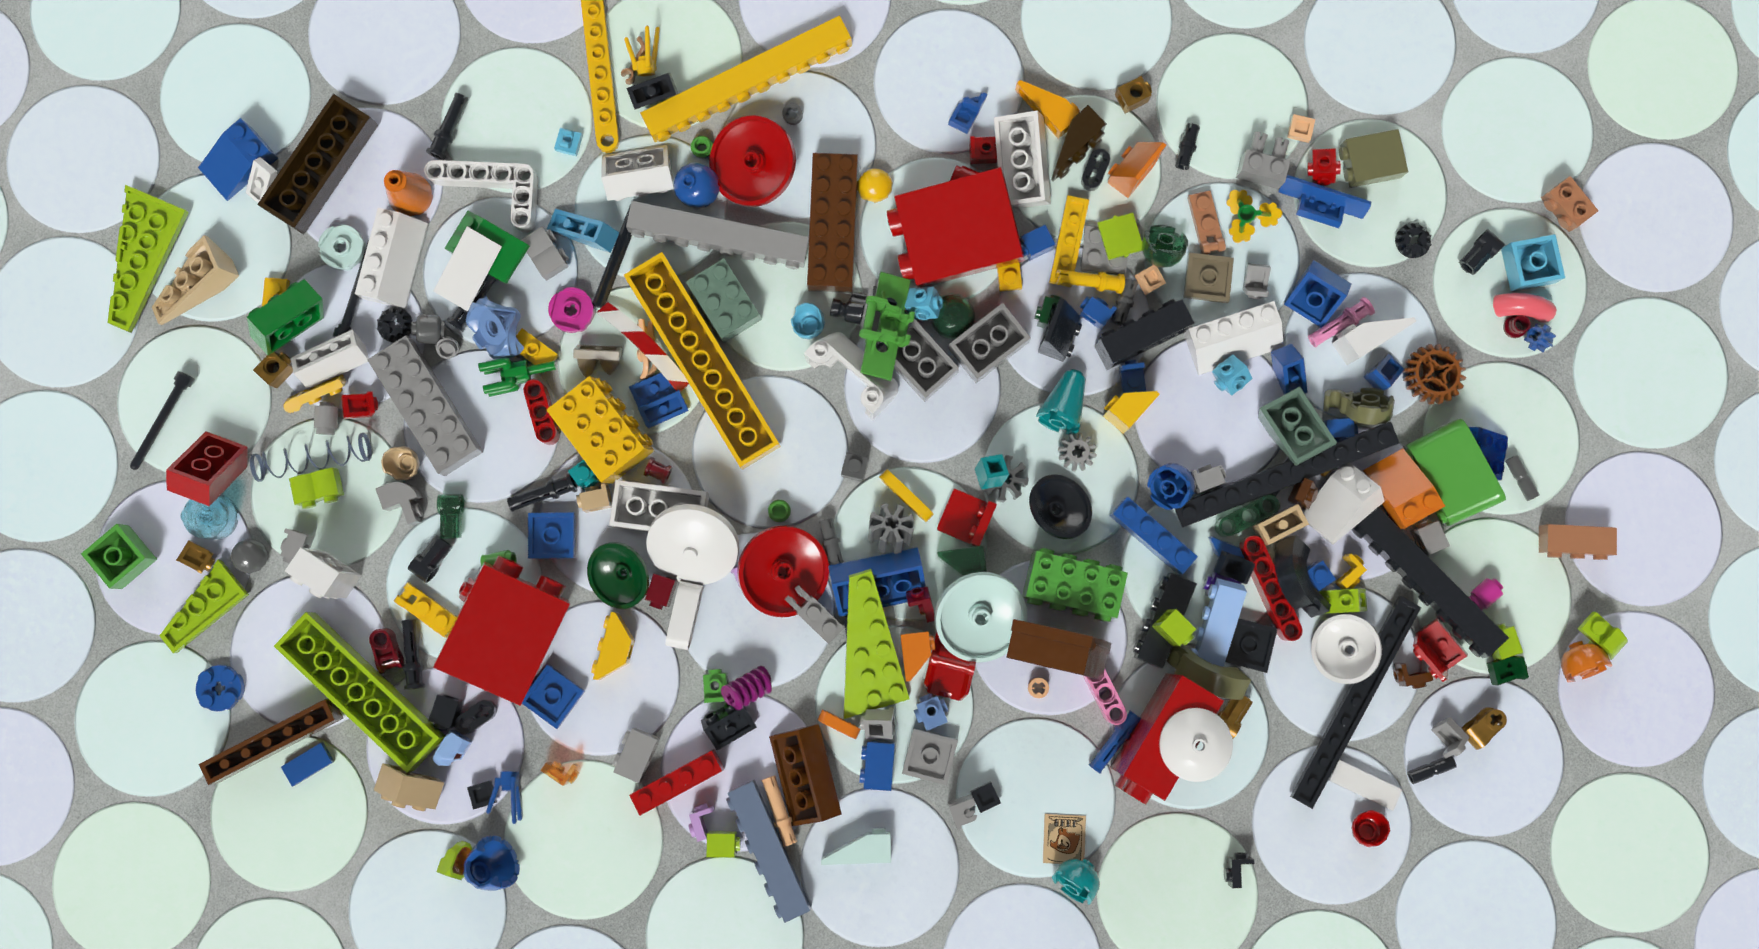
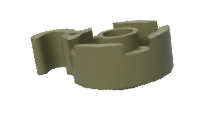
M1361 388L1358 393L1353 391L1346 393L1342 390L1330 389L1324 393L1323 411L1329 412V408H1338L1340 413L1345 414L1355 422L1378 425L1391 420L1395 400L1392 395L1388 397L1384 395V390L1376 388Z

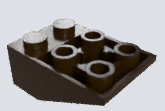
M1089 105L1071 120L1051 178L1053 182L1058 177L1060 179L1064 178L1069 173V168L1074 162L1076 164L1080 163L1085 158V153L1090 147L1095 149L1102 142L1101 138L1105 135L1104 129L1107 123Z

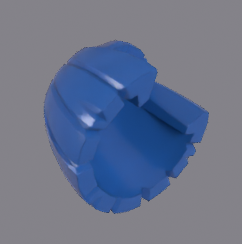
M491 835L486 836L478 841L469 853L464 865V878L468 883L480 890L496 891L508 888L518 879L520 864H518L517 854L505 839L502 840L501 837L494 835L492 837Z

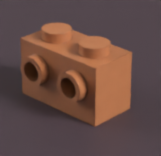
M1571 176L1541 197L1546 209L1553 212L1560 226L1568 232L1579 227L1599 211Z

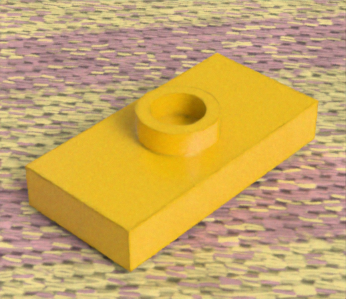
M523 328L516 335L518 341L524 346L520 355L532 364L537 365L551 362L558 358L559 355Z

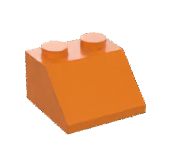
M929 631L900 635L906 681L913 679L931 656V650H935L934 636H929Z

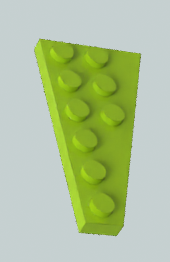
M125 185L124 192L126 193L125 204L122 205V213H124L123 222L119 228L115 259L117 268L116 273L113 274V282L115 284L113 295L110 297L107 323L132 333L189 212Z
M871 569L849 575L844 719L866 712V709H879L910 699Z

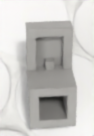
M392 482L375 488L383 510L392 511L402 507L408 525L415 526L423 523L421 520V516H423L422 509L415 502L424 498L415 487L401 482Z

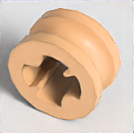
M1033 678L1028 683V692L1034 698H1043L1049 692V685L1043 678ZM1035 682L1037 684L1042 682L1044 684V687H1042L1044 689L1043 693L1037 692L1035 694L1032 689H1035L1032 685Z

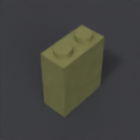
M1399 129L1349 138L1340 145L1339 157L1344 161V179L1349 183V188L1400 179L1408 173Z

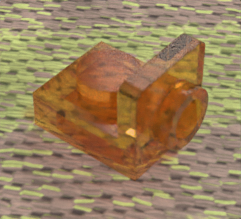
M557 761L553 763L546 762L540 771L562 786H565L568 783L572 784L580 774L577 771L580 765L577 763L572 764L566 773L564 771L566 768Z

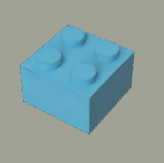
M1555 234L1511 242L1501 249L1511 292L1551 285L1565 279Z

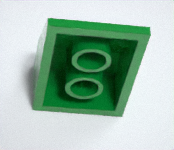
M467 210L444 249L453 254L466 227L473 229L502 246L488 275L507 284L530 246L486 219Z

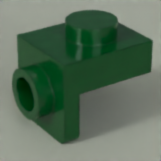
M1056 295L1045 296L1042 307L1037 306L1034 319L1038 320L1037 327L1046 328L1051 309L1056 307L1059 299L1062 297Z
M1511 656L1486 663L1492 685L1499 686L1515 679L1525 680L1529 678L1527 664L1523 656Z

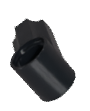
M1487 229L1473 243L1474 246L1458 263L1466 273L1474 275L1489 258H1493L1504 247L1505 243Z
M436 535L422 554H418L410 562L408 570L423 582L428 583L439 570L438 566L453 546Z

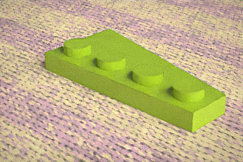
M218 559L215 562L214 568L208 575H205L197 590L185 601L187 603L175 614L159 635L172 653H178L249 595L222 560Z

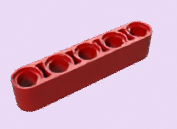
M1249 536L1242 539L1239 543V548L1245 559L1255 563L1251 577L1273 626L1278 628L1277 635L1284 641L1298 640L1303 632L1301 623L1295 610L1281 591L1275 566L1263 540L1258 536ZM1250 540L1256 544V550L1253 553L1247 549V543ZM1259 561L1263 562L1266 567L1263 574L1259 573L1256 568ZM1269 582L1275 586V592L1272 595L1266 591V585ZM1279 603L1282 604L1285 609L1283 615L1279 616L1275 610L1277 604ZM1289 624L1294 628V634L1291 637L1285 633V628Z

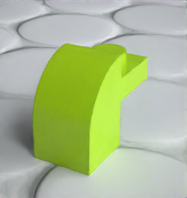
M1592 612L1577 628L1590 640L1587 644L1592 643L1604 649L1610 660L1628 643L1625 634L1619 628L1611 626L1597 612Z

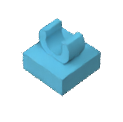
M560 128L554 147L555 151L577 157L583 137L582 133Z

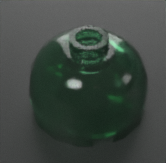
M1151 226L1149 231L1146 230L1144 232L1142 253L1145 259L1156 267H1172L1178 264L1186 253L1188 247L1186 235L1184 233L1179 235L1175 232L1176 228L1172 226Z
M948 294L942 297L943 307L940 309L938 318L931 319V323L938 335L955 340L974 325L975 311L973 305L964 296Z

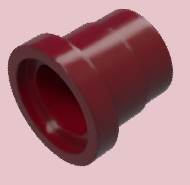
M1524 315L1511 316L1505 320L1503 330L1508 337L1519 338L1530 328L1531 322ZM1516 321H1519L1521 323L1522 330H1519L1516 327Z

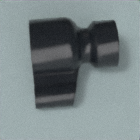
M853 292L847 303L833 298L830 316H843L846 322L861 324L867 294Z

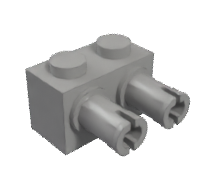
M1254 132L1250 150L1247 149L1240 159L1236 178L1279 189L1286 181L1290 161L1285 159L1289 140L1284 139V142H1282L1283 138H1275L1274 148L1270 156L1263 153L1268 135L1263 133L1260 136L1261 132Z

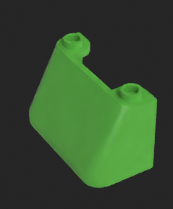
M1464 420L1452 421L1403 446L1407 454L1433 484L1445 504V507L1436 512L1442 524L1445 523L1446 526H1451L1506 500L1502 487Z

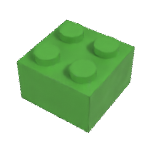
M115 524L81 553L109 589H123L157 560L129 525Z

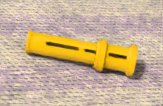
M1058 269L1055 278H1059L1055 280L1056 284L1094 287L1099 292L1110 290L1121 294L1125 287L1124 274L1109 275L1103 271L1098 274Z

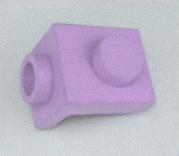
M707 803L694 807V812L689 814L691 820L689 830L691 836L696 837L697 842L707 839L708 832L702 815L715 810L714 806L708 807Z

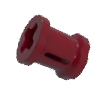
M651 457L643 475L654 477L660 480L661 483L666 484L673 467L663 465Z

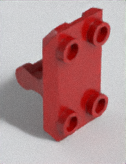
M936 633L934 640L935 650L931 652L924 681L927 693L961 701L969 694L976 662L962 660L950 653Z

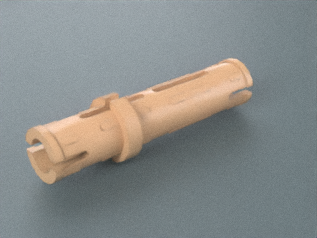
M776 776L761 780L775 819L774 826L778 828L783 847L798 842L791 825L792 818L788 816Z

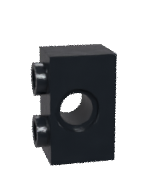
M671 72L626 88L634 110L678 94Z

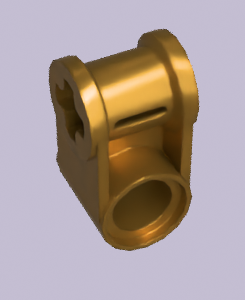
M1486 707L1465 723L1461 729L1470 737L1468 742L1476 750H1479L1486 746L1505 727L1507 717L1501 710Z

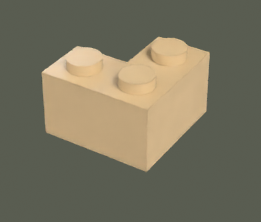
M382 763L374 791L381 794V799L391 801V805L395 807L405 808L406 805H410L413 809L419 811H426V808L436 810L444 782L434 776L413 772L406 773L400 766Z

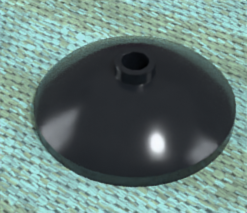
M1053 474L1041 478L1032 487L1029 496L1030 510L1037 524L1045 532L1056 538L1073 539L1088 529L1092 520V506L1088 495L1078 483L1066 476Z

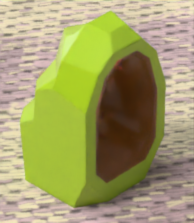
M460 841L448 849L445 856L440 859L436 872L462 880L464 878L465 861L472 850L471 844Z

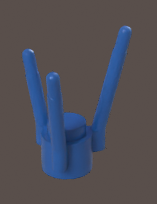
M502 771L500 772V778H495L494 788L486 810L487 814L491 812L499 787L501 786V791L511 792L512 823L516 824L517 819L519 821L522 820L519 772Z

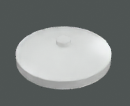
M693 504L677 505L661 512L652 522L646 540L649 557L663 574L678 582L685 581L698 585L714 583L728 575L733 569L739 553L738 536L730 522L710 508Z

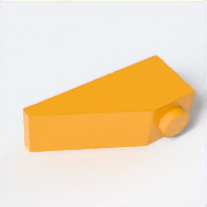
M1019 80L1016 84L1015 91L1033 111L1038 110L1044 116V123L1058 139L1068 131L1071 120L1080 112L1079 108L1074 103L1070 104L1067 99L1022 80Z

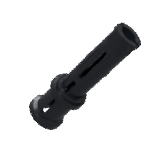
M460 93L454 94L440 129L434 132V140L430 148L426 149L429 155L445 160L446 150L449 144L454 141L452 134L469 100L467 97L464 98V95Z
M487 274L479 289L480 292L477 293L478 295L475 296L473 302L476 303L478 299L483 298L497 279ZM458 306L452 317L447 318L446 321L464 332L468 311Z
M567 473L566 477L555 481L553 479L549 480L547 485L511 498L509 497L507 498V503L510 510L514 512L551 497L558 499L560 495L571 491L575 493L578 491L577 484L571 475Z
M416 619L401 621L406 663L402 667L406 676L404 690L425 688L422 680L424 665L419 660Z

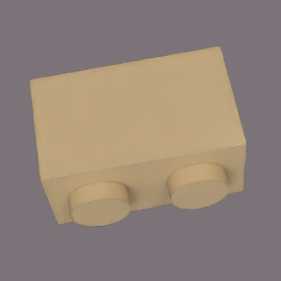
M1296 504L1251 527L1256 536L1260 537L1265 546L1309 525L1299 504Z

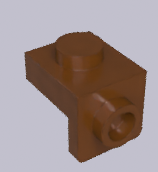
M1304 478L1303 483H1296L1288 497L1289 503L1299 504L1300 507L1309 510L1318 495V488L1314 481Z
M1405 663L1394 664L1393 675L1399 686H1412L1413 689L1426 687V682L1434 681L1429 671L1408 675Z

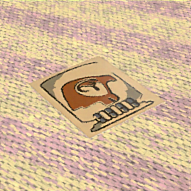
M1044 815L1043 863L1062 864L1069 859L1081 861L1085 859L1086 816Z

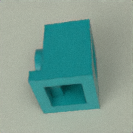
M584 460L568 470L576 484L582 487L584 491L585 488L595 486L600 482Z

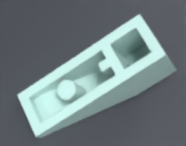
M872 828V832H867L823 856L821 865L891 863L890 832H886V828Z

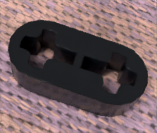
M1096 149L1089 158L1081 178V185L1087 191L1098 189L1110 162V154L1106 150ZM1101 155L1105 162H1101L1099 168L1095 167L1097 162L1095 158ZM1092 172L1096 173L1094 180L1097 182H1093V184L1090 185L1088 184L1089 180L1086 179V177L1090 178Z
M482 700L456 718V730L461 734H470L495 717L497 713L496 704L490 700ZM482 705L490 706L489 716L487 714L480 717L477 715L483 710ZM472 717L475 719L473 722L469 724L470 729L462 728L461 725L464 723V721L462 720L463 718L465 720L471 719Z

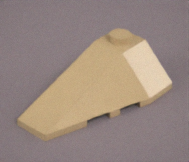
M204 235L188 250L185 255L188 259L183 267H177L174 272L177 276L172 284L164 287L152 306L158 324L163 325L224 291L239 277L233 260L208 236Z

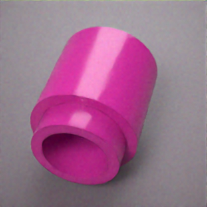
M1486 578L1470 592L1469 598L1481 610L1488 609L1504 595L1502 592L1503 586L1494 578L1492 580Z

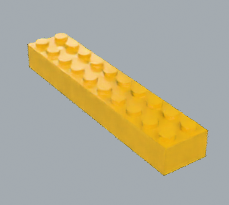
M663 252L624 274L625 279L739 467L743 470L780 448L779 442Z

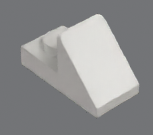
M261 157L255 159L245 193L258 203L278 175L277 170Z

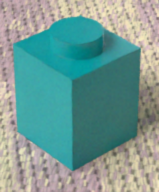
M1003 454L980 458L974 469L981 490L1002 486L1009 476Z

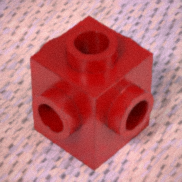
M1336 148L1312 150V162H1308V176H1312V183L1321 186L1335 183L1336 175H1340L1341 163L1336 161Z

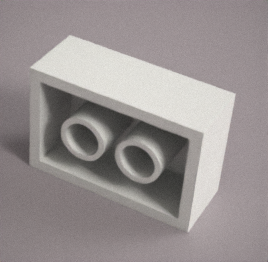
M300 547L285 570L286 573L291 575L289 578L291 581L300 586L305 584L310 588L309 592L318 598L323 596L327 599L330 597L333 599L347 598L362 576L325 551Z

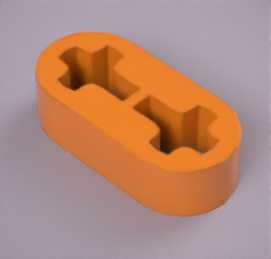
M823 709L817 719L821 723L854 739H857L861 730L858 726Z

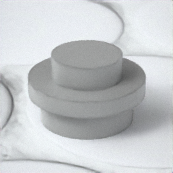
M442 337L436 343V351L440 357L450 359L458 354L459 344L451 337Z

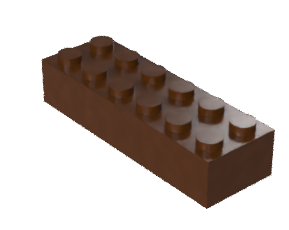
M813 153L807 274L808 291L853 293L858 154Z

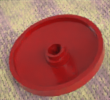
M749 115L733 120L720 131L711 148L709 165L717 174L718 186H720L719 191L723 196L734 203L756 207L774 201L787 189L794 175L796 154L793 142L783 127L766 117Z
M774 526L755 535L744 547L738 562V582L745 598L760 612L773 617H791L798 614L785 598L789 595L801 606L806 599L796 592L795 588L799 585L809 596L812 595L818 601L827 586L829 563L822 545L811 534L793 526Z

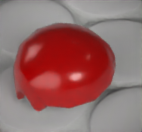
M1368 810L1357 815L1351 827L1353 837L1359 844L1366 847L1381 845L1387 840L1390 833L1389 821L1382 813L1374 810Z

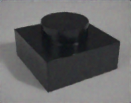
M492 780L467 787L473 810L488 805L494 788Z
M991 781L970 791L980 813L1001 804Z

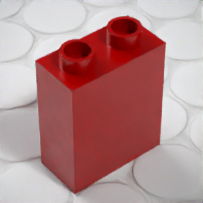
M1001 167L896 195L894 198L897 208L887 210V218L893 237L904 235L908 252L897 255L902 277L908 280L915 279L918 287L931 286L1025 261Z
M498 555L494 565L487 562L483 563L435 660L433 668L521 706L569 608L570 602L562 597L566 588L565 585L544 575L540 576L536 585L519 578L524 568L522 565Z
M1166 673L1141 714L1140 722L1130 733L1131 737L1125 741L1110 767L1121 774L1115 786L1147 805L1153 794L1165 801L1179 778L1168 769L1160 754L1159 740L1165 723L1177 712L1188 708L1206 709L1217 714L1224 700L1183 675ZM1198 741V742L1196 743V745H1195L1196 748H1197V746L1199 745L1200 741Z

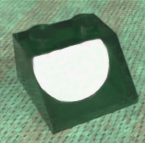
M983 546L939 551L936 553V559L960 577L976 572H987Z

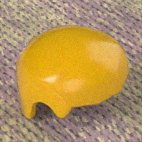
M873 168L860 176L857 181V191L863 200L877 203L888 198L892 192L893 182L887 172Z

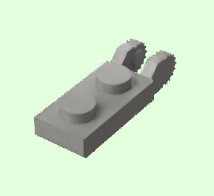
M798 585L795 590L806 601L799 606L789 595L785 600L829 644L844 627L812 595L809 596Z

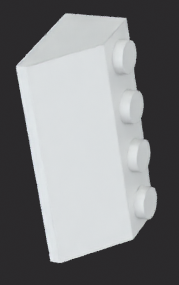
M1037 110L994 117L998 168L1001 167L1004 173L1011 206L1036 207L1050 205L1051 196L1044 116Z
M377 208L355 294L364 300L407 309L429 224L400 212Z
M1275 301L1189 328L1184 333L1198 375L1213 371L1232 354L1242 362L1284 347L1282 321Z

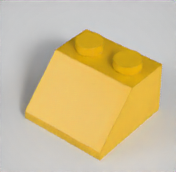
M1157 391L1123 393L1120 397L1115 395L1104 407L1107 412L1103 417L1124 434L1160 394Z

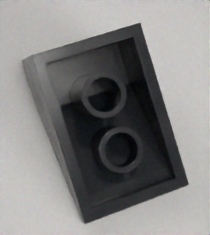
M1063 298L1059 299L1052 313L1038 351L1040 354L1062 362L1066 356L1071 357L1075 346L1071 344L1073 336L1078 337L1082 324L1079 323L1081 316Z

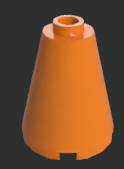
M392 170L384 177L388 202L394 211L411 217L423 214L430 207L433 200L431 186L421 175Z

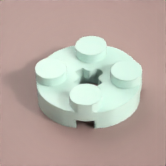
M341 225L326 229L320 236L318 247L320 248L321 259L327 265L334 269L349 271L362 260L366 242L363 240L362 235L353 227ZM346 242V250L339 253L337 245Z

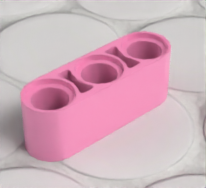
M1104 669L1102 680L1083 676L1105 720L1114 725L1122 724L1127 718V712L1106 670ZM1102 687H1107L1110 691L1109 697L1105 700L1099 697V690ZM1117 707L1120 710V717L1117 720H1112L1109 713L1111 709Z

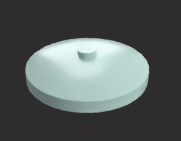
M990 572L971 573L955 580L940 596L934 615L935 628L942 644L956 657L966 661L988 662L1007 654L1012 634L1013 619L1027 622V607L1020 591L1005 577Z

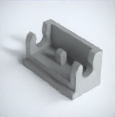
M971 794L947 802L957 830L961 829L962 825L976 820L977 815H974L975 811L969 809L976 805Z

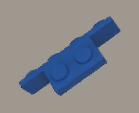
M1287 175L1285 183L1278 191L1279 193L1299 199L1296 215L1338 229L1342 224L1344 214L1363 219L1372 203L1371 201Z

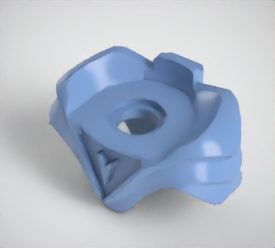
M487 295L478 299L476 303H471L466 323L475 333L472 338L479 349L486 348L489 356L493 359L514 357L519 355L524 349V346L516 338V328L521 318V314L516 308L491 302Z

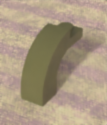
M1183 644L1181 646H1173L1166 661L1176 669L1174 674L1183 675L1215 696L1226 699L1242 700L1251 682V679L1237 667H1222L1200 658Z

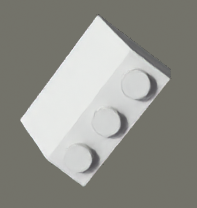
M668 145L602 156L601 178L607 200L620 201L627 197H643L650 193H665L673 190L674 183Z

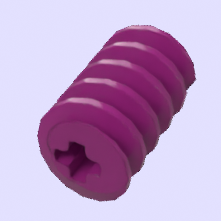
M758 666L757 669H753L742 677L736 678L735 681L729 682L728 685L722 686L721 695L728 705L741 710L743 705L748 706L750 702L757 701L758 697L762 698L765 693L769 694L772 692L771 676L764 666Z

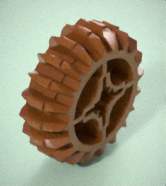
M1428 344L1425 348L1420 347L1417 349V352L1411 353V359L1406 360L1405 364L1408 367L1404 368L1403 372L1408 374V376L1403 378V381L1410 382L1406 389L1410 390L1413 388V397L1420 395L1419 402H1424L1427 399L1429 405L1434 404V402L1440 405L1443 401H1451L1452 396H1458L1459 392L1457 389L1460 390L1464 387L1460 381H1464L1467 378L1461 375V372L1465 371L1466 368L1459 366L1463 359L1456 360L1457 352L1455 351L1449 354L1450 347L1446 346L1442 349L1441 344H1437L1434 347L1432 344ZM1431 357L1441 360L1445 365H1439ZM1422 362L1423 375L1419 377V367ZM1441 370V372L1438 373L1437 376L1431 377L1429 379L1427 378L1428 376L1432 375L1434 371L1437 372ZM1448 371L1450 374L1449 383L1446 380V374ZM1424 383L1431 384L1437 391L1428 389L1424 386Z

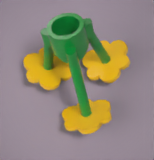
M1244 189L1240 190V192L1232 190L1229 194L1230 199L1226 201L1231 213L1238 214L1239 218L1232 221V228L1229 229V234L1233 236L1232 239L1235 243L1248 242L1251 235L1255 233V227L1249 224L1256 217L1261 219V226L1269 227L1270 225H1277L1278 219L1283 214L1282 210L1277 208V204L1274 202L1270 204L1262 203L1259 210H1256L1251 206L1253 203L1252 197L1247 195V191Z

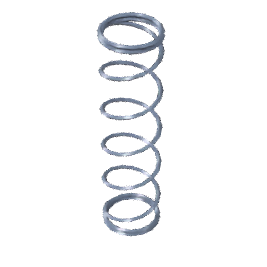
M365 433L358 435L359 451L364 459L361 460L354 452L350 438L347 435L348 456L346 462L340 464L331 453L329 442L326 439L327 461L323 468H319L314 464L309 455L308 446L305 443L306 465L302 472H297L292 467L288 459L287 450L284 448L286 463L284 473L281 476L274 475L270 470L265 452L262 453L263 460L259 454L255 453L250 457L251 473L257 482L264 480L267 469L276 478H282L289 464L294 472L303 474L307 469L308 460H310L314 467L322 470L328 464L329 455L338 465L344 466L349 460L350 449L361 462L370 461L372 458L370 440ZM362 437L364 438L367 446V456L363 448ZM255 457L257 458V460H258V462H259V466H260V471H261V477H260V479H259V477H258V475H257V473H256V470H255V465H254V458H255Z

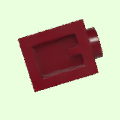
M928 586L916 587L907 591L906 596L909 607L918 605L920 614H925L927 623L933 622L935 613Z

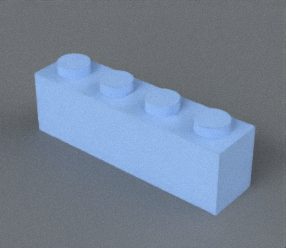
M1219 578L1216 579L1215 585L1211 584L1208 598L1211 599L1209 605L1203 609L1202 628L1198 627L1195 636L1197 641L1196 648L1191 649L1200 658L1224 667L1247 593L1244 585Z

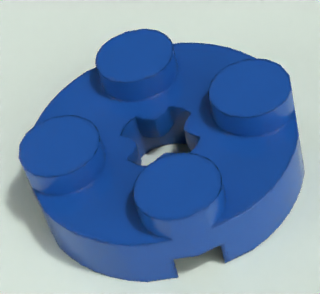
M227 665L212 666L198 675L195 690L200 706L216 712L230 710L242 699L245 683L243 677L234 668ZM218 682L225 686V690L221 691V695L215 690Z

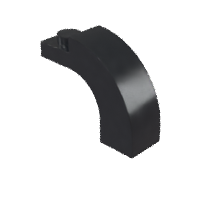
M1296 534L1278 542L1275 551V572L1281 591L1294 610L1302 608L1312 618L1329 612L1331 604L1311 583L1307 571V560L1311 549Z

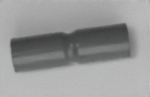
M1515 455L1505 460L1510 472L1517 480V484L1525 499L1529 501L1538 497L1540 494L1531 478L1527 475V471L1519 456Z

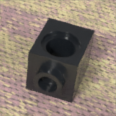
M437 694L428 721L435 723V728L445 731L448 728L455 727L456 718L460 715L465 700L446 694Z

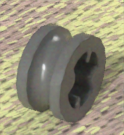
M789 103L782 110L786 123L796 125L801 122L803 113L799 105ZM789 110L798 111L795 119L792 117L787 118Z

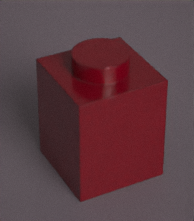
M653 573L645 600L650 601L649 606L660 610L663 609V606L670 607L678 581Z

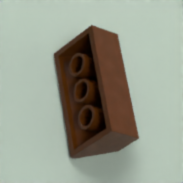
M819 724L769 736L789 817L792 818L791 825L798 826L823 822L842 815Z

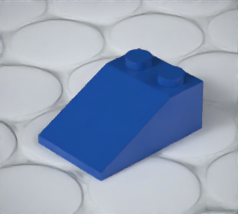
M240 118L222 133L198 168L224 199L229 201L248 184L255 159L261 157L271 165L279 158L256 131Z

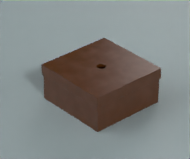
M1013 619L1012 634L1006 658L1099 680L1103 679L1107 655L1110 653L1112 643L1089 635Z

